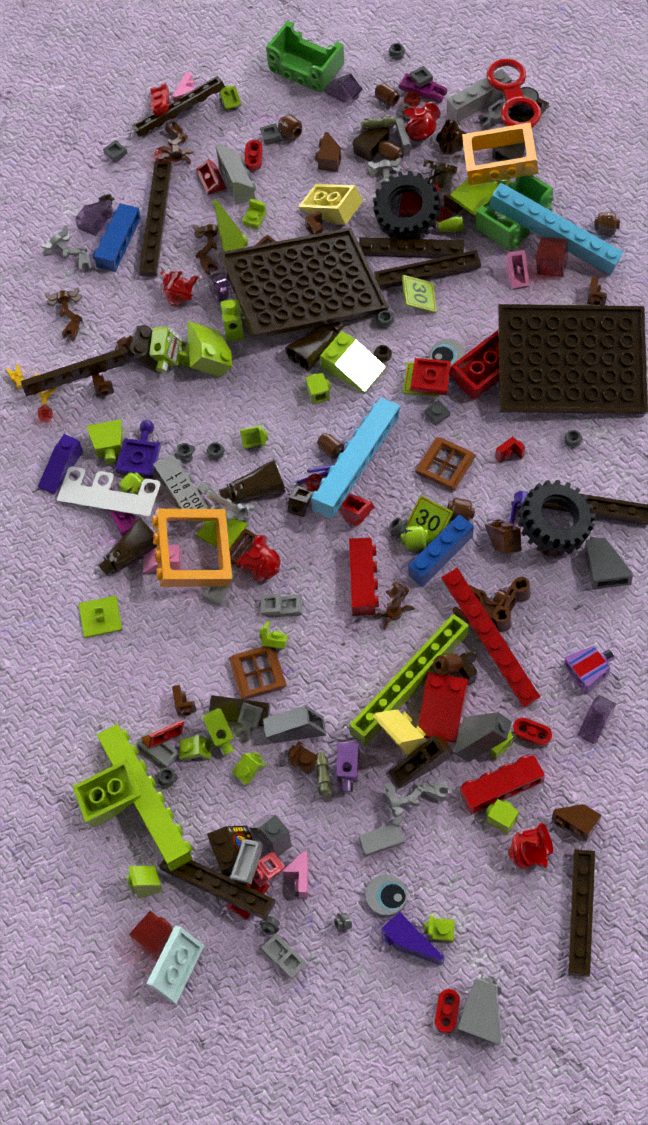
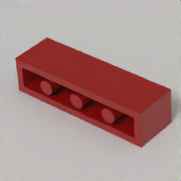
M372 537L349 538L352 616L376 615L375 608L379 607V596H375L374 591L378 590V578L374 579V573H377V561L373 562V556H377L376 544L372 545Z
M534 754L531 756L524 755L513 764H504L493 773L489 771L482 774L475 781L468 780L464 782L460 787V795L470 815L488 808L491 803L495 804L497 799L503 801L543 783L545 774Z

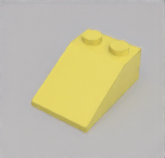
M315 184L298 207L309 214L320 211L323 220L332 224L346 225L363 200L355 185Z
M397 709L373 715V718L382 730L406 756H409L426 742L424 738L426 734L419 726L415 728L411 724L413 720L406 712L401 714Z

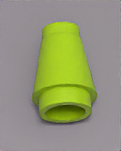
M457 215L438 222L440 233H460V231L464 230L462 216L458 217Z

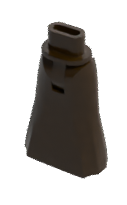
M340 322L322 325L306 336L287 345L285 352L291 361L299 363L303 369L309 371L344 327Z
M273 459L251 473L229 483V486L226 484V487L219 489V492L224 499L228 498L232 502H243L262 496L286 493L276 462Z
M139 517L123 538L107 553L106 558L103 557L104 561L98 566L106 576L112 571L117 572L124 569L136 559L157 547L153 543L154 532Z

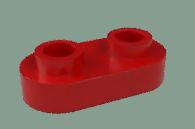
M250 140L245 145V166L251 171H256L262 166L263 148L262 143L258 140Z
M523 717L518 718L513 724V733L519 739L540 747L547 746L552 740V731L546 725ZM520 728H525L526 731H525V732H521L519 729H520ZM543 735L545 739H539L538 736Z
M453 989L443 990L438 997L435 1027L443 1034H449L454 1031L457 1023L460 997ZM452 999L453 1003L451 1005H447L445 1003V1000ZM448 1020L450 1024L443 1026L441 1022Z

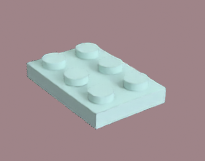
M175 925L146 984L170 1002L177 1003L204 945L182 927Z

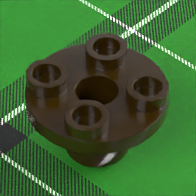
M446 120L441 132L437 134L436 141L439 143L443 154L452 155L459 148H464L462 134L467 133L462 130V126L458 121Z
M424 159L423 167L431 169L429 177L431 184L438 185L439 188L444 187V184H446L447 173H457L458 167L448 165L446 167V164L436 162L434 165V161Z

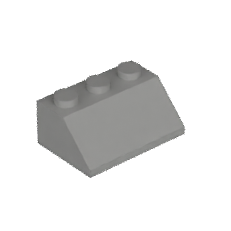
M219 144L215 145L220 172L235 204L255 199L254 191H256L254 181H250L249 170L244 168L243 157H239L234 149Z

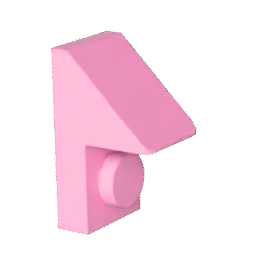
M186 72L172 96L173 101L195 89L191 73Z
M302 852L282 871L283 878H299L295 879V891H298L299 898H308V852Z

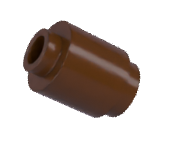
M382 83L375 88V97L388 106H395L399 101L400 95L389 85Z
M383 141L378 147V153L386 160L396 161L398 158L403 159V149L389 141Z
M324 433L317 440L319 449L331 459L338 458L339 454L344 452V445L331 434Z
M451 653L437 656L434 659L433 665L436 673L447 675L457 673L462 668L463 662L460 656Z

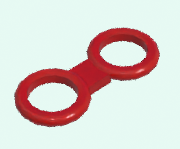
M503 58L494 61L488 67L486 75L487 81L492 87L503 91L506 103L501 109L502 121L506 126L531 123V128H533L541 118V108L537 102L531 98L524 97L521 86L527 77L526 69L520 62L514 59ZM502 66H510L519 72V78L515 82L505 84L497 81L493 74L494 71ZM526 105L533 110L534 116L527 122L519 123L510 119L508 111L513 106Z

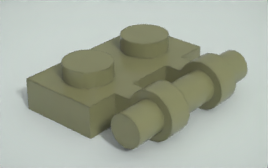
M382 116L381 119L375 120L374 118H364V121L360 122L361 129L395 126L396 118H391V116Z
M320 751L317 752V760L315 761L319 796L323 795L324 802L332 801L328 758L325 756V752Z

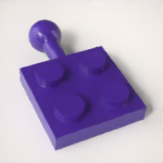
M144 420L141 422L140 431L142 433L140 440L124 438L115 469L116 473L127 475L130 472L134 474L137 472L141 477L153 478L155 471L153 464L158 460L161 445L160 443L147 442L148 435L154 430L152 421Z

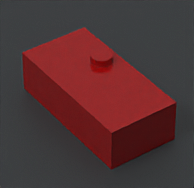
M498 330L451 365L449 376L473 401L499 381Z

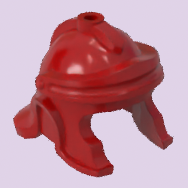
M428 102L422 108L409 107L403 110V115L411 118L405 127L407 136L413 141L426 140L435 132L437 127L436 120L441 115L436 104Z
M173 270L169 274L163 271L160 272L164 277V288L162 291L165 293L171 306L177 307L186 300H192L194 295L191 292L193 285L199 278L198 276H192L190 280L180 277L182 271Z
M258 535L253 541V548L249 552L244 553L237 561V566L243 565L241 570H252L253 580L258 582L271 579L280 571V557L274 549L269 548L265 535Z
M539 823L535 829L525 830L522 834L517 832L508 849L510 859L520 869L528 870L533 865L546 868L549 864L547 856L553 853V844L546 826L543 823Z

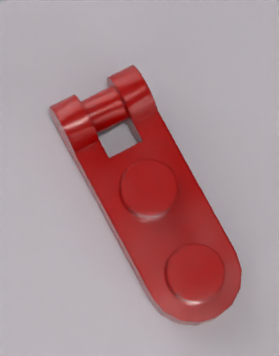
M163 83L160 87L150 88L151 110L155 116L162 115L169 109L168 85Z

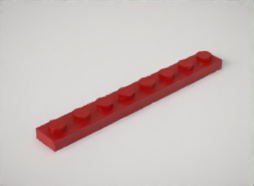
M458 567L442 576V581L523 708L541 699V696Z

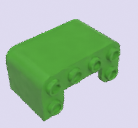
M287 20L266 46L269 69L273 73L293 80L316 92H323L344 65V45L336 42L333 46L329 45L326 49L302 38V32L299 31L297 33L293 29L294 23Z
M533 175L517 177L513 183H509V188L552 211L551 206L554 197L551 186ZM481 206L476 211V230L509 251L517 249L520 242L531 233V230L488 206Z

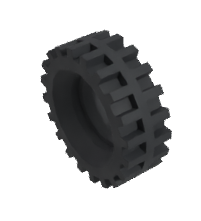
M408 171V175L398 172V177L394 178L391 175L389 176V182H381L382 188L376 189V198L373 197V210L383 232L386 231L390 238L394 235L396 238L404 237L411 239V237L416 236L417 239H421L420 234L425 233L428 235L430 233L429 228L436 227V219H440L441 204L436 186L431 184L428 177L424 179L421 173L414 176L412 171ZM414 192L422 198L421 210L408 218L394 215L391 211L393 199L401 193Z
M546 480L543 485L538 483L534 489L529 491L517 517H520L518 527L524 528L521 532L522 536L527 535L530 538L528 543L530 545L535 543L538 546L536 550L541 551L542 548L547 550V555L557 552V556H562L565 551L568 555L572 554L575 549L578 550L585 542L595 525L592 523L595 519V514L590 513L594 507L592 504H587V495L582 497L579 494L580 489L578 487L574 490L570 488L571 483L568 482L565 485H561L560 480H556L554 484H551L550 480ZM546 503H557L564 506L573 517V526L567 530L551 526L542 515V506Z

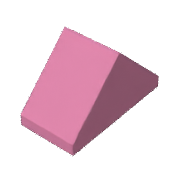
M525 250L507 253L506 271L512 289L530 285Z

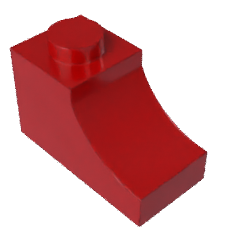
M349 493L338 510L347 523L358 526L375 506L371 501Z

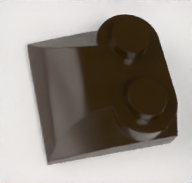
M137 325L126 350L129 360L156 373L158 362L150 356L152 329L146 325Z

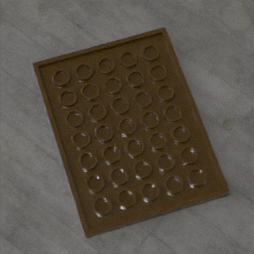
M351 227L219 252V259L254 339L388 311L389 306Z
M498 304L499 412L648 413L644 306Z

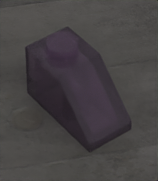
M348 74L333 79L324 89V92L346 103L357 100L359 93L363 89L353 75Z
M224 271L207 277L209 289L216 303L233 297L228 275Z
M598 695L593 700L577 736L595 745L608 724L617 704Z

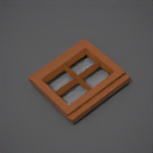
M436 437L415 472L422 477L455 491L474 461L476 454L441 437Z
M263 646L229 657L241 699L246 700L287 687L274 647Z

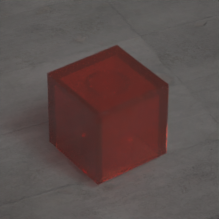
M541 237L536 254L537 274L564 277L568 260L567 239Z
M149 911L129 936L133 944L157 963L173 929L164 918L158 917L152 911Z

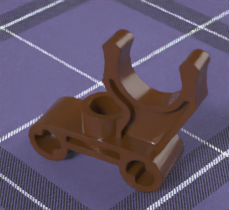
M525 577L516 578L507 592L499 589L491 602L488 601L484 590L469 585L498 631L501 632L508 631L511 628V611L517 601H526L531 596L530 582ZM454 607L452 610L453 614L469 623L461 609Z

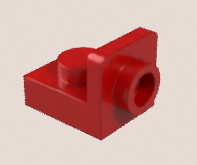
M512 436L496 448L495 458L501 462L504 459H509L515 453L522 459L525 454V446L520 440L517 441Z

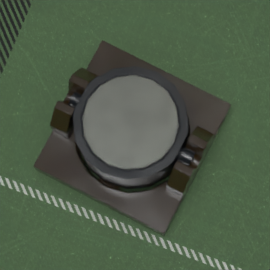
M521 88L524 97L531 98L537 102L541 108L542 115L549 107V102L539 98V94L534 88ZM516 105L509 109L511 113L508 115L511 119L523 123L531 120L534 112L526 105Z

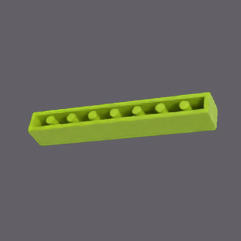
M452 614L349 724L350 734L365 746L381 729L373 715L379 712L399 710L427 680L428 672L433 673L435 671L434 659L439 655L451 654L468 636L469 625L455 614Z
M117 723L98 733L99 742L112 766L126 759L128 760L141 797L133 802L170 871L191 861L192 856L190 852L193 849L189 841H184L181 837L184 833L179 823L174 824L172 821L175 817L170 807L165 808L163 805L166 801L161 791L156 792L154 787L157 785L152 775L147 776L145 771L148 769L143 759L138 760L137 755L139 753L135 745L129 744L128 740L130 737L126 729L121 730Z

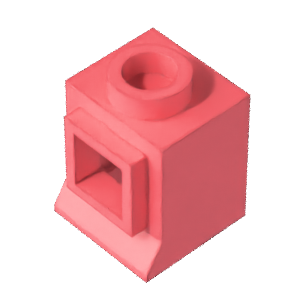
M273 851L258 862L253 880L259 887L275 878L285 868ZM267 861L273 867L271 871L265 865Z

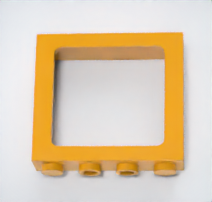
M531 123L462 134L469 186L539 174ZM525 142L526 157L475 165L473 151Z
M157 509L155 516H152V527H155L156 532L153 535V543L157 545V551H155V562H158L156 578L160 580V587H228L232 581L225 509ZM166 520L214 521L219 570H172L169 560Z

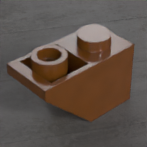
M325 132L323 139L320 138V150L316 152L315 162H318V169L338 172L342 159L341 147L328 132Z
M501 519L492 520V523L485 524V529L496 551L503 554L522 551L521 528L513 526L512 523H505Z
M585 804L555 809L552 814V820H554L553 822L558 827H565L571 831L575 838L587 841L599 824L602 815Z

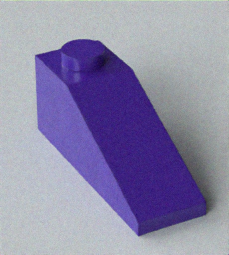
M63 434L53 449L38 488L53 495L56 493L64 481L68 468L73 467L83 453L79 440Z
M400 911L381 928V938L389 947L392 945L396 950L440 966L444 963V956Z

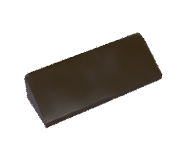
M211 695L209 712L217 708L221 709L226 721L238 723L241 708L245 702L263 708L258 726H264L263 719L269 717L271 708L270 704L265 702Z

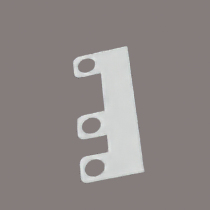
M68 468L57 501L150 516L160 487L158 480L145 479L142 482L138 495L109 490L114 478L112 473L99 471L95 476L92 487L81 485L85 474L83 468ZM74 470L79 471L80 478L76 481H71L69 474ZM102 475H107L109 482L104 486L99 485L98 478ZM147 483H154L156 488L154 492L146 493L144 491L145 485Z

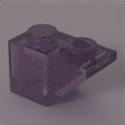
M104 200L85 205L75 218L78 229L96 236L103 229L107 219L111 218L113 214L111 201Z

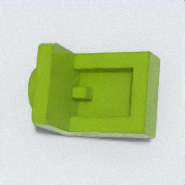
M261 425L239 429L244 449L259 445L265 447V441L269 440L267 430H263Z
M196 735L180 740L181 760L187 761L198 757L206 760L211 759L212 745L209 739Z
M256 752L244 753L231 773L245 785H250L260 768H265L267 764L263 761V757Z

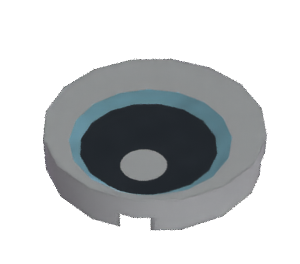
M443 339L436 342L432 347L430 359L451 361V365H453L466 355V350L456 340Z
M393 875L375 877L366 889L368 907L373 913L384 917H391L399 911L401 912L407 902L405 884Z

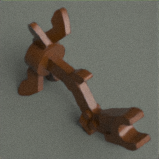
M175 121L172 122V126L166 124L165 131L176 137V139L173 141L168 139L167 143L172 147L171 149L166 146L160 148L164 153L160 155L158 161L170 159L173 162H178L182 160L191 164V160L186 154H193L194 150L186 148L182 151L178 147L180 143H184L188 139V135L183 134V129Z
M207 224L201 227L193 225L194 235L200 239L204 235L207 237V245L197 252L196 258L200 259V264L206 274L211 275L209 268L213 267L217 271L218 266L207 254L212 248L217 250V244L214 242L213 237L217 236V234L219 235L218 225Z
M79 287L75 288L74 291L62 290L52 295L50 293L44 294L48 299L47 304L54 307L57 302L62 304V309L59 312L60 317L66 315L72 320L62 331L63 338H66L67 334H72L70 336L71 341L76 339L80 329V321H83L80 315L74 314L68 308V302L71 300L78 302L82 298L81 294H78L80 291Z
M397 582L392 584L394 587L391 590H386V594L390 598H394L391 602L387 603L386 612H379L373 616L374 619L388 617L383 626L384 630H386L391 620H398L403 612L415 609L411 605L401 608V603L405 600L409 589Z

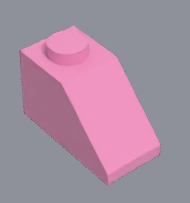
M168 545L170 568L172 570H182L180 546ZM157 547L144 554V574L156 573L158 562H155V551H157Z

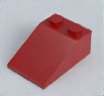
M428 672L418 726L426 734L424 737L431 738L433 735L444 737L447 742L456 743L467 693L468 679Z

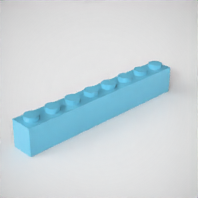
M502 183L499 184L491 197L488 207L608 275L612 274L621 259L623 251Z
M381 397L377 403L372 405L370 414L364 417L361 427L355 430L353 439L347 442L345 451L339 454L335 466L332 465L330 467L328 476L322 479L318 491L313 492L311 496L313 511L333 519L398 420L400 405Z

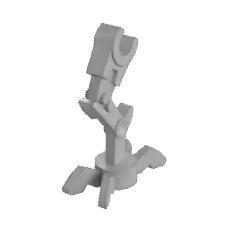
M398 158L396 161L382 160L375 164L368 162L370 167L368 173L373 176L378 172L384 175L382 181L387 183L389 182V172L394 171L398 173L402 167L399 164L402 158ZM401 194L393 199L392 209L397 207Z
M67 225L62 228L63 231L53 235L47 244H41V247L45 249L43 251L44 256L52 255L53 248H60L66 259L68 255L79 256V271L83 273V267L85 266L89 267L90 272L92 271V263L89 255L86 253L88 252L87 248H69L63 243L70 239Z
M203 481L198 488L203 494H207V498L212 502L218 501L233 510L226 513V520L228 521L236 518L237 520L245 519L248 522L249 519L246 517V514L249 510L252 511L256 508V506L245 504L244 506L240 503L236 505L230 499L218 496L215 493L214 486H208Z
M421 780L415 786L416 789L411 795L398 798L395 795L396 787L386 782L385 789L388 792H384V796L387 797L390 812L395 817V826H399L403 819L404 809L400 808V806L408 804L419 806L420 802L417 799L423 793L443 802L446 795L440 792L448 793V786L432 782L431 784H422Z

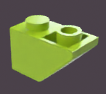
M155 866L128 867L130 874H127L126 877L129 887H131L132 893L137 894L139 899L163 892Z

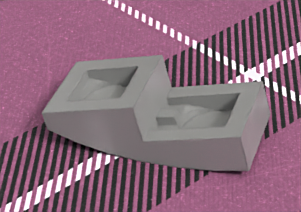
M279 593L261 596V614L267 616L302 615V596L297 594L281 597Z
M277 933L260 948L290 978L306 964L293 948H290Z

